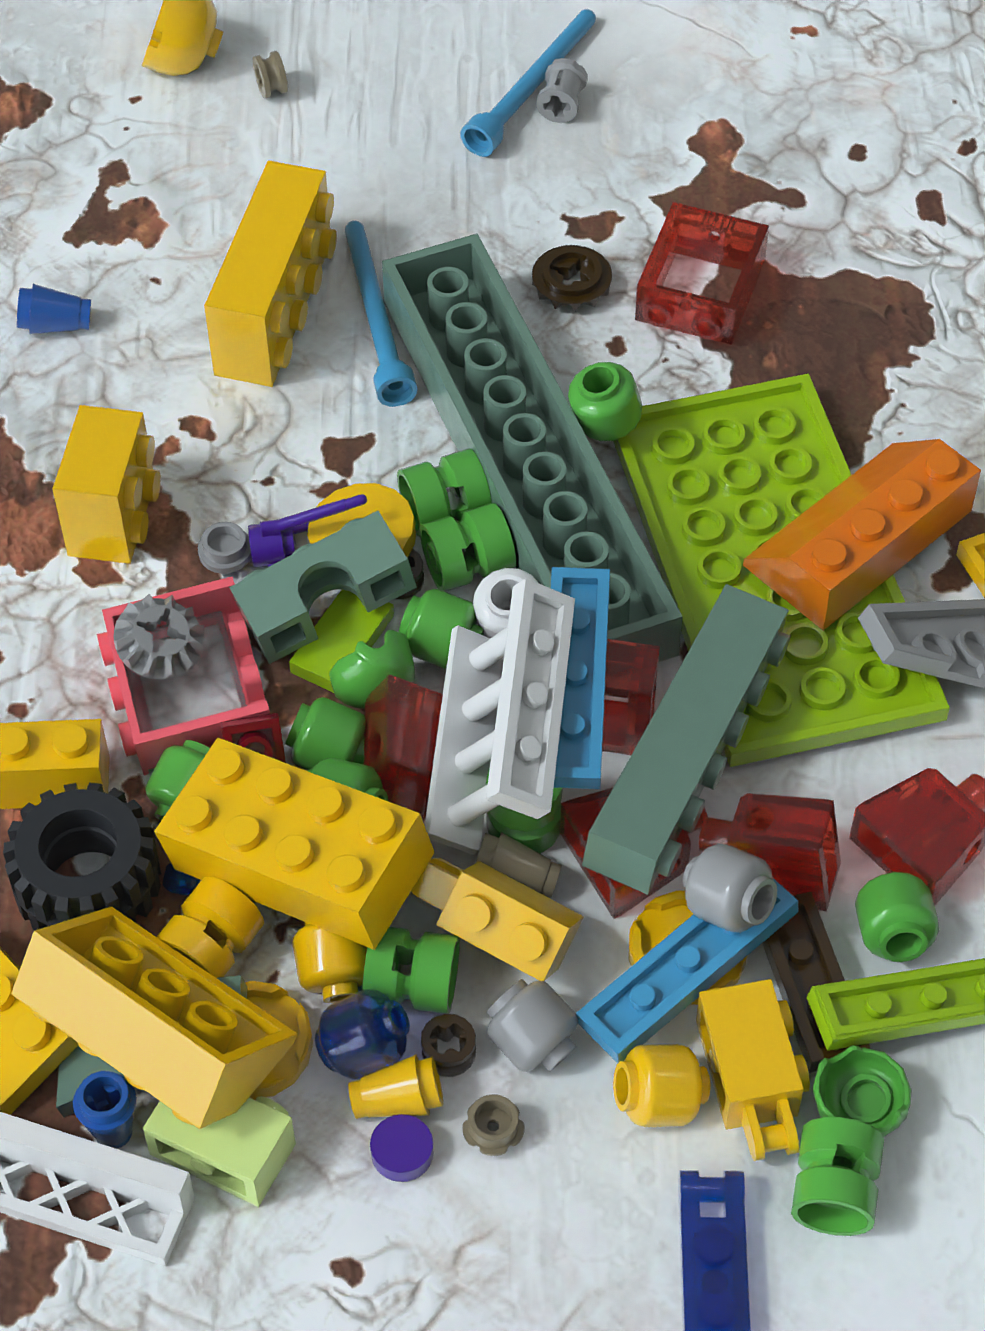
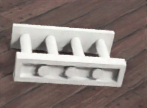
M525 578L513 586L508 627L492 638L459 625L452 629L425 819V828L430 840L474 855L480 851L484 814L497 806L506 807L535 819H539L551 812L575 598ZM489 770L488 784L486 785L487 774Z

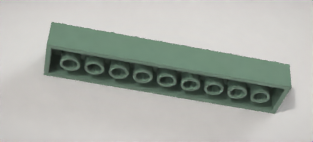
M478 233L383 260L384 304L457 450L472 449L483 467L490 489L491 501L496 503L501 509L511 533L516 555V569H521L531 574L539 584L551 588L552 567L610 569L605 680L679 656L683 616Z

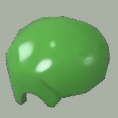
M387 630L384 635V645L380 648H372L363 641L358 642L355 652L339 659L329 671L335 697L344 704L357 709L382 708L394 704L405 697L415 679V665L407 635L394 630Z
M852 1045L830 1059L824 1058L818 1066L813 1085V1095L820 1118L842 1117L854 1119L872 1126L885 1137L906 1120L911 1104L912 1090L904 1068L885 1052Z

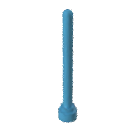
M589 9L582 10L490 112L475 114L463 126L460 132L461 140L470 152L480 157H487L499 146L503 140V125L545 80L547 67L554 60L564 58L595 24L596 16L593 11Z
M350 221L345 227V235L379 361V366L373 377L376 395L379 402L385 406L405 405L412 401L417 394L418 388L412 368L399 360L364 226L359 221Z

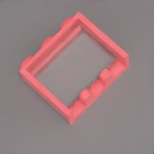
M233 576L153 596V598L166 599L173 595L176 603L183 607L189 608L193 606L195 618L200 625H204V649L199 661L186 674L174 679H150L129 669L117 654L113 637L116 621L128 603L102 610L107 632L97 634L105 666L115 664L118 675L107 678L115 710L126 709L128 721L118 724L126 757L137 754L143 775H148V769L156 767L163 751L170 746H183L185 740H192L211 748L217 738L223 739L220 722L270 714L258 667L254 660L245 620L229 588L235 585ZM161 621V624H157L154 631H148L153 634V652L158 653L160 645L163 646L166 639H174L167 635V622Z

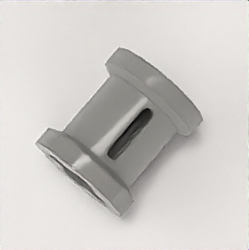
M556 59L547 67L545 73L547 85L539 92L536 99V107L544 118L552 122L563 123L569 122L576 116L579 109L577 97L580 91L586 87L588 74L583 66L572 59ZM560 72H563L562 78H558ZM562 103H566L564 109H561Z

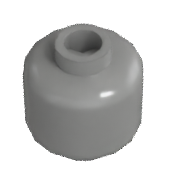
M717 843L705 849L699 856L694 857L688 863L683 874V886L685 888L688 909L697 918L727 931L741 933L754 925L763 923L769 917L777 899V885L773 880L771 868L766 861L731 845Z
M520 979L487 1010V1014L492 1018L487 1029L489 1038L520 1071H531L540 1064H543L549 1071H552L577 1047L569 1038L578 1025L576 1013L545 981L538 980L528 985L523 979Z

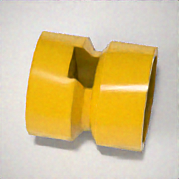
M204 877L181 905L183 915H174L158 934L157 938L214 977L220 978L224 977L235 963L233 953H242L263 927L264 920L257 906L236 887L221 879Z

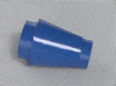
M33 284L32 288H19L17 328L29 329V334L79 329L89 330L91 299H83L79 296Z
M111 1071L95 1072L86 1077L77 1088L73 1098V1110L77 1119L94 1136L98 1143L119 1149L125 1146L132 1136L137 1101L136 1091L126 1081L124 1076Z

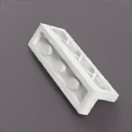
M0 1112V1161L11 1164V1166L2 1169L0 1164V1186L2 1185L5 1194L0 1193V1213L162 1266H167L195 1200L189 1172ZM31 1172H36L48 1176L54 1190L27 1202L14 1197L8 1182ZM57 1179L70 1184L60 1188ZM92 1190L106 1195L112 1209L107 1213L86 1221L73 1217L66 1201ZM115 1198L129 1203L119 1207ZM60 1204L63 1213L50 1208ZM148 1209L169 1215L157 1244L132 1236L125 1220ZM118 1223L121 1232L108 1227Z

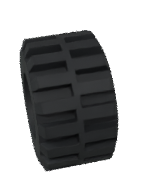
M89 782L87 789L78 790L77 783L64 785L65 792L54 795L50 789L40 794V804L35 806L28 803L20 810L23 821H12L7 831L10 841L4 842L3 855L6 862L5 869L19 912L25 921L30 920L34 931L108 907L115 908L135 923H137L135 918L137 915L148 916L153 908L151 897H158L161 868L151 823L148 817H144L142 807L135 800L127 802L125 792L113 788L108 793H104L102 784ZM96 852L111 857L102 868L88 875L71 877L56 873V870L66 860L78 854Z

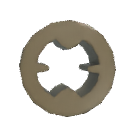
M277 51L270 52V56L267 59H263L260 55L254 56L253 69L262 97H270L271 92L274 90L279 91L280 94L287 93V77L279 53Z

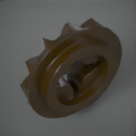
M580 245L555 247L542 254L533 266L532 285L537 289L539 300L550 299L554 309L559 308L563 304L571 305L575 312L584 303L595 307L599 297L608 296L612 281L611 266L603 255L591 248ZM578 271H580V281L575 280L571 285L564 284V280H570L573 275L576 276Z

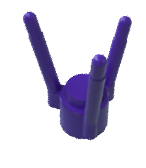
M360 494L281 519L248 525L254 567H269L291 556L297 550L295 534L307 532L309 522L364 505L367 502V496Z

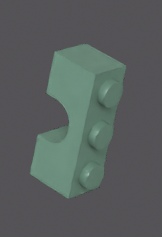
M376 511L364 518L351 520L341 530L316 543L299 547L291 556L266 569H258L249 573L242 581L229 588L241 615L268 663L271 664L319 639L309 611L313 602L320 595L337 589L350 591L361 600L367 612H370L413 590L417 586L408 558L379 511Z

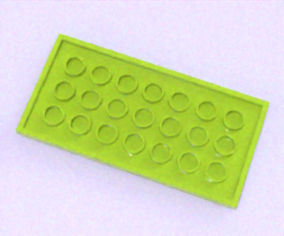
M809 373L642 406L641 419L636 428L626 436L614 440L613 443L661 577L683 616L681 632L688 652L726 584L789 610L783 628V633L791 636L787 650L778 667L768 664L764 673L769 674L770 679L759 705L755 707L747 704L743 713L749 715V720L737 747L725 746L724 753L729 766L734 767L947 721L950 707L937 677L882 663L858 620V617L869 604L905 602L894 574L823 631L743 566L744 558L851 476V472Z

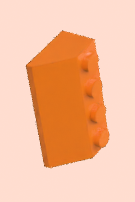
M941 439L892 443L744 558L743 566L824 631L972 511L981 469Z

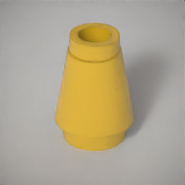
M417 1054L361 1077L360 1080L348 1083L350 1102L356 1119L363 1117H391L394 1115L429 1116L430 1109L444 1105L440 1077L433 1057L419 1060Z

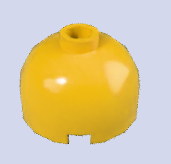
M163 0L142 67L171 76L187 75L199 68L206 55L215 58L224 31L215 28L217 10L213 0Z

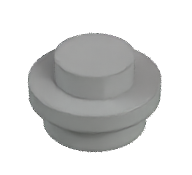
M218 522L209 526L198 543V555L201 563L208 570L222 574L242 569L252 557L248 534L240 526L232 522Z

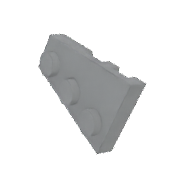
M985 599L869 604L858 617L882 663L985 688Z

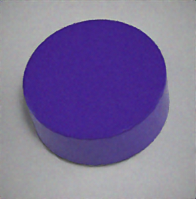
M394 1115L384 1119L376 1126L370 1139L373 1165L382 1176L392 1181L407 1182L420 1177L428 1170L433 1160L434 1150L431 1131L423 1121L411 1115Z

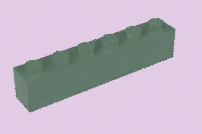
M728 584L724 586L591 827L582 866L647 895L658 874L666 877L670 876L682 849V844L676 841L682 829L689 833H692L705 804V800L699 798L704 787L714 790L727 762V757L721 755L725 746L737 747L749 720V715L743 713L747 704L755 707L759 705L770 679V675L764 673L768 664L778 667L784 657L791 638L790 635L783 633L788 609Z

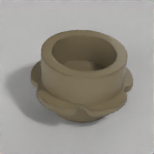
M491 1094L479 1098L469 1107L467 1111L468 1120L463 1122L462 1130L463 1136L469 1145L478 1146L480 1152L484 1155L499 1156L505 1154L509 1146H516L520 1143L524 1136L525 1126L524 1122L519 1120V1109L512 1101L504 1096ZM494 1122L499 1125V1129L497 1131H490L487 1126Z

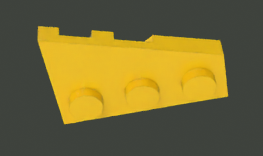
M0 946V1112L11 1115L78 1046V1043L55 1025L38 1019L33 1014L31 1008L11 995L20 967Z

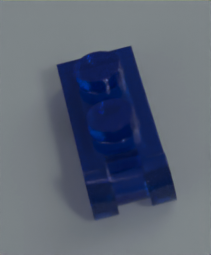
M679 1170L678 1196L683 1331H751L744 1171L724 1170L723 1177H699V1170ZM700 1203H723L724 1217H700Z

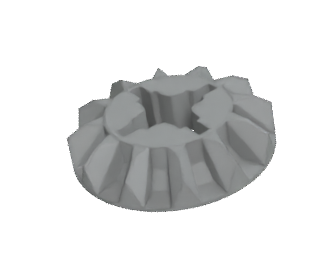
M148 594L141 601L134 604L128 603L115 624L113 637L117 654L129 669L146 678L169 680L180 677L197 664L204 649V625H200L195 618L193 606L189 608L183 607L176 603L173 595L166 599L153 598ZM161 621L167 622V635L174 639H166L163 646L160 645L158 653L152 651L154 643H152L153 634L148 631H154L157 624H161Z

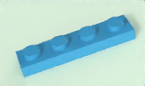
M552 567L551 589L575 598L554 788L601 789L610 569Z
M773 878L777 885V899L773 910L763 923L754 925L744 932L727 931L692 915L576 1013L578 1024L617 1063L624 1061L627 1054L635 1046L643 1045L695 1001L699 997V992L709 989L797 914L798 900Z

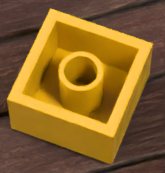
M79 405L52 488L68 556L131 564L136 544H143L145 542L148 532V513L146 511L149 501L156 502L158 499L161 475L159 470L153 469L155 440L152 435H147L143 412Z

